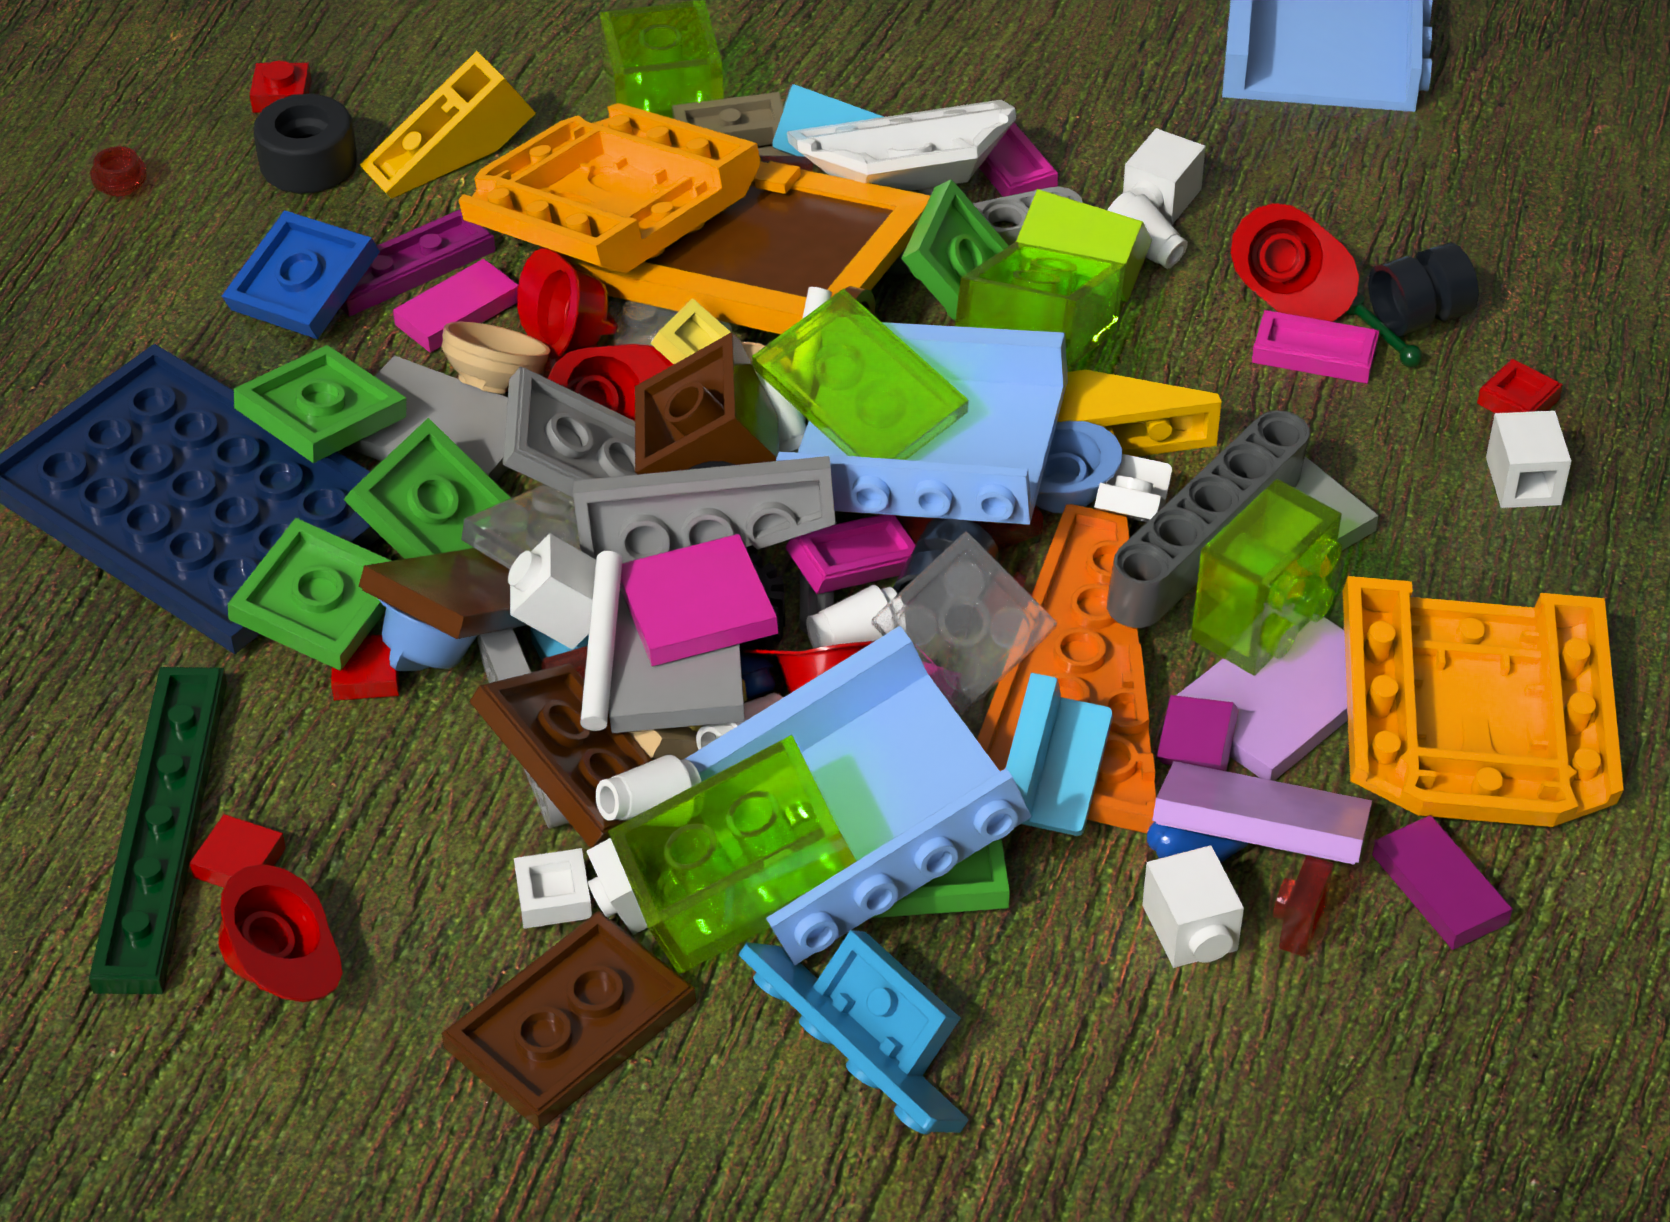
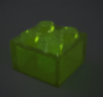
M705 0L599 12L603 66L612 105L621 103L673 119L672 105L724 99L722 60Z
M1279 479L1272 482L1201 549L1191 640L1254 676L1273 657L1280 659L1285 656L1292 647L1297 634L1310 621L1315 623L1320 621L1333 602L1335 590L1330 585L1333 568L1338 562L1342 551V544L1337 542L1342 513Z

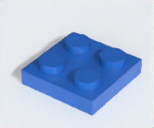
M284 210L221 297L232 311L318 339L380 251L371 237Z

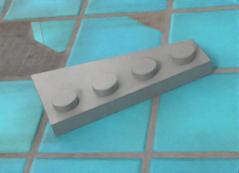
M829 456L573 481V498L580 550L594 559L603 551H613L620 554L623 559L622 563L736 534L740 535L745 547L753 545L758 550L836 524Z

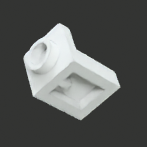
M1122 454L1121 466L1114 477L1108 480L1106 484H1099L1094 507L1097 510L1126 515L1128 519L1148 522L1165 506L1173 472L1171 465Z

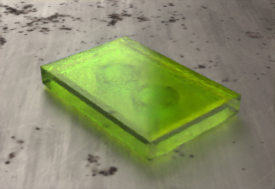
M844 288L752 355V365L755 371L847 456L907 460L968 413L969 400Z

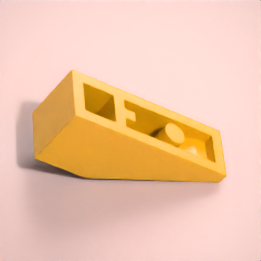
M476 51L385 139L360 166L392 199L498 151L536 112L510 83Z
M1092 370L1067 372L1068 382L1057 422L1086 421L1103 426L1116 436L1122 447V454L1135 457L1217 446L1222 403L1218 393Z

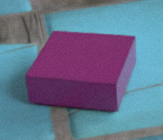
M1170 695L1157 758L1165 765H1172L1173 761L1226 771L1239 709L1234 702Z

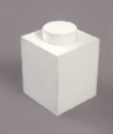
M1156 128L1126 162L1123 193L1131 191L1136 196L1144 194L1172 225L1201 191L1206 146Z
M1556 412L1495 413L1486 459L1500 507L1562 505L1571 458Z
M549 533L532 551L521 553L509 571L510 615L573 650L589 635L596 559Z
M1211 845L1146 863L1142 906L1173 968L1198 961L1202 963L1212 962L1228 953L1238 951L1244 907Z

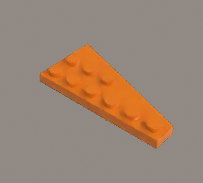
M1066 504L977 741L999 771L1004 770L1007 765L1030 674L1036 673L1057 678L1061 697L1106 706L1112 710L1113 714L1087 820L1147 834L1149 827L1154 822L1152 820L1156 802L1154 756L1151 753L1149 736L1150 719L1141 644H1139L1138 628L1127 627L1118 623L1110 616L1106 609L1114 556L1118 549L1129 540L1127 516L1074 504Z

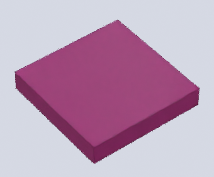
M739 534L622 563L620 589L651 666L778 634L777 616Z

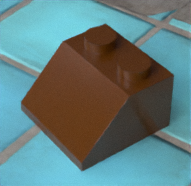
M733 332L635 386V473L637 475L688 470L694 465L708 461H725L736 465L776 461L779 453L778 416L740 339Z

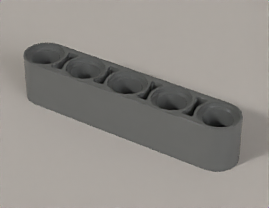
M1279 410L1266 412L1259 416L1118 549L1114 556L1106 607L1114 620L1122 625L1134 628L1148 627L1158 622L1296 487L1300 480L1310 437V429L1302 418L1288 411Z

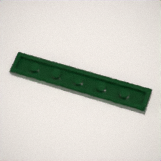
M160 667L90 971L89 981L93 994H163L227 687L224 668Z

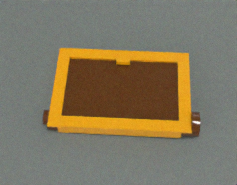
M773 161L769 163L761 162L745 197L706 221L701 229L686 234L666 247L661 255L644 261L628 273L604 268L562 253L559 254L575 269L601 280L605 284L608 296L678 312L693 298L718 321L798 338L809 287L823 288L832 292L827 319L874 322L875 299L871 290L907 247L931 195L871 183L864 184L851 179L801 170L798 166Z

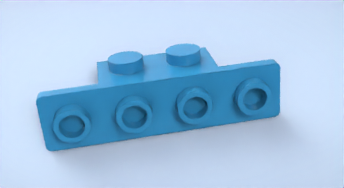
M850 930L818 979L800 962L794 965L783 947L746 942L739 956L756 971L753 976L755 983L771 996L790 1003L802 1015L799 1023L810 1035L824 1043L833 1044L849 1059L846 1067L854 1077L872 1088L881 1089L897 1104L894 1108V1113L904 1124L926 1135L931 1132L960 1133L968 1122V1118L922 1076L961 1018L869 934L863 931Z

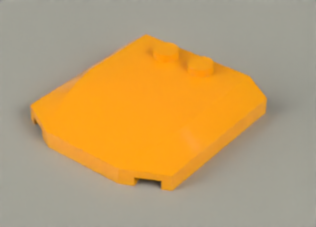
M617 103L607 106L610 118L594 123L587 122L579 115L562 120L483 167L474 178L477 190L472 196L462 194L459 204L463 220L604 268L628 273L644 261L661 255L666 247L686 234L701 229L706 221L745 197L761 164L758 145L752 141Z
M1347 576L1343 588L1351 782L1418 816L1431 815L1432 817L1545 827H1554L1617 804L1624 788L1605 598L1540 593L1535 607L1411 597L1413 592L1412 581Z

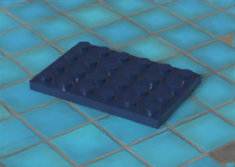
M156 344L151 345L0 454V504L233 654L238 653L260 634L230 621L228 617V603L295 518L365 549L381 538L344 501L348 493L370 473L369 470L338 452L312 463L234 408V390Z

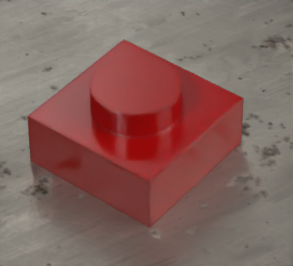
M287 61L256 63L249 95L252 113H261L265 107L276 100L297 94H309L312 81L309 63H289Z

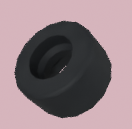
M318 94L288 96L276 100L265 107L254 121V140L260 171L268 183L282 191L301 194L317 193L330 189L347 179L356 167L357 149L352 117L342 103L331 97Z

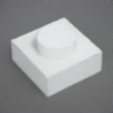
M609 838L587 850L588 856L598 875L588 881V885L603 914L609 918L618 913L633 935L657 923L633 869L613 840Z
M582 848L514 858L524 929L585 920L592 916Z

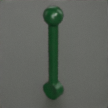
M1357 292V296L1349 310L1345 313L1358 315L1372 329L1379 330V336L1399 353L1400 361L1404 366L1408 368L1418 366L1423 358L1420 348L1415 345H1407L1364 306V296Z

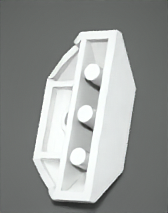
M995 100L787 131V137L790 145L828 175L851 179L864 184L871 183L906 191L919 189V193L931 195L936 186L950 179L956 184L968 182L1016 120L1015 107L1005 101Z

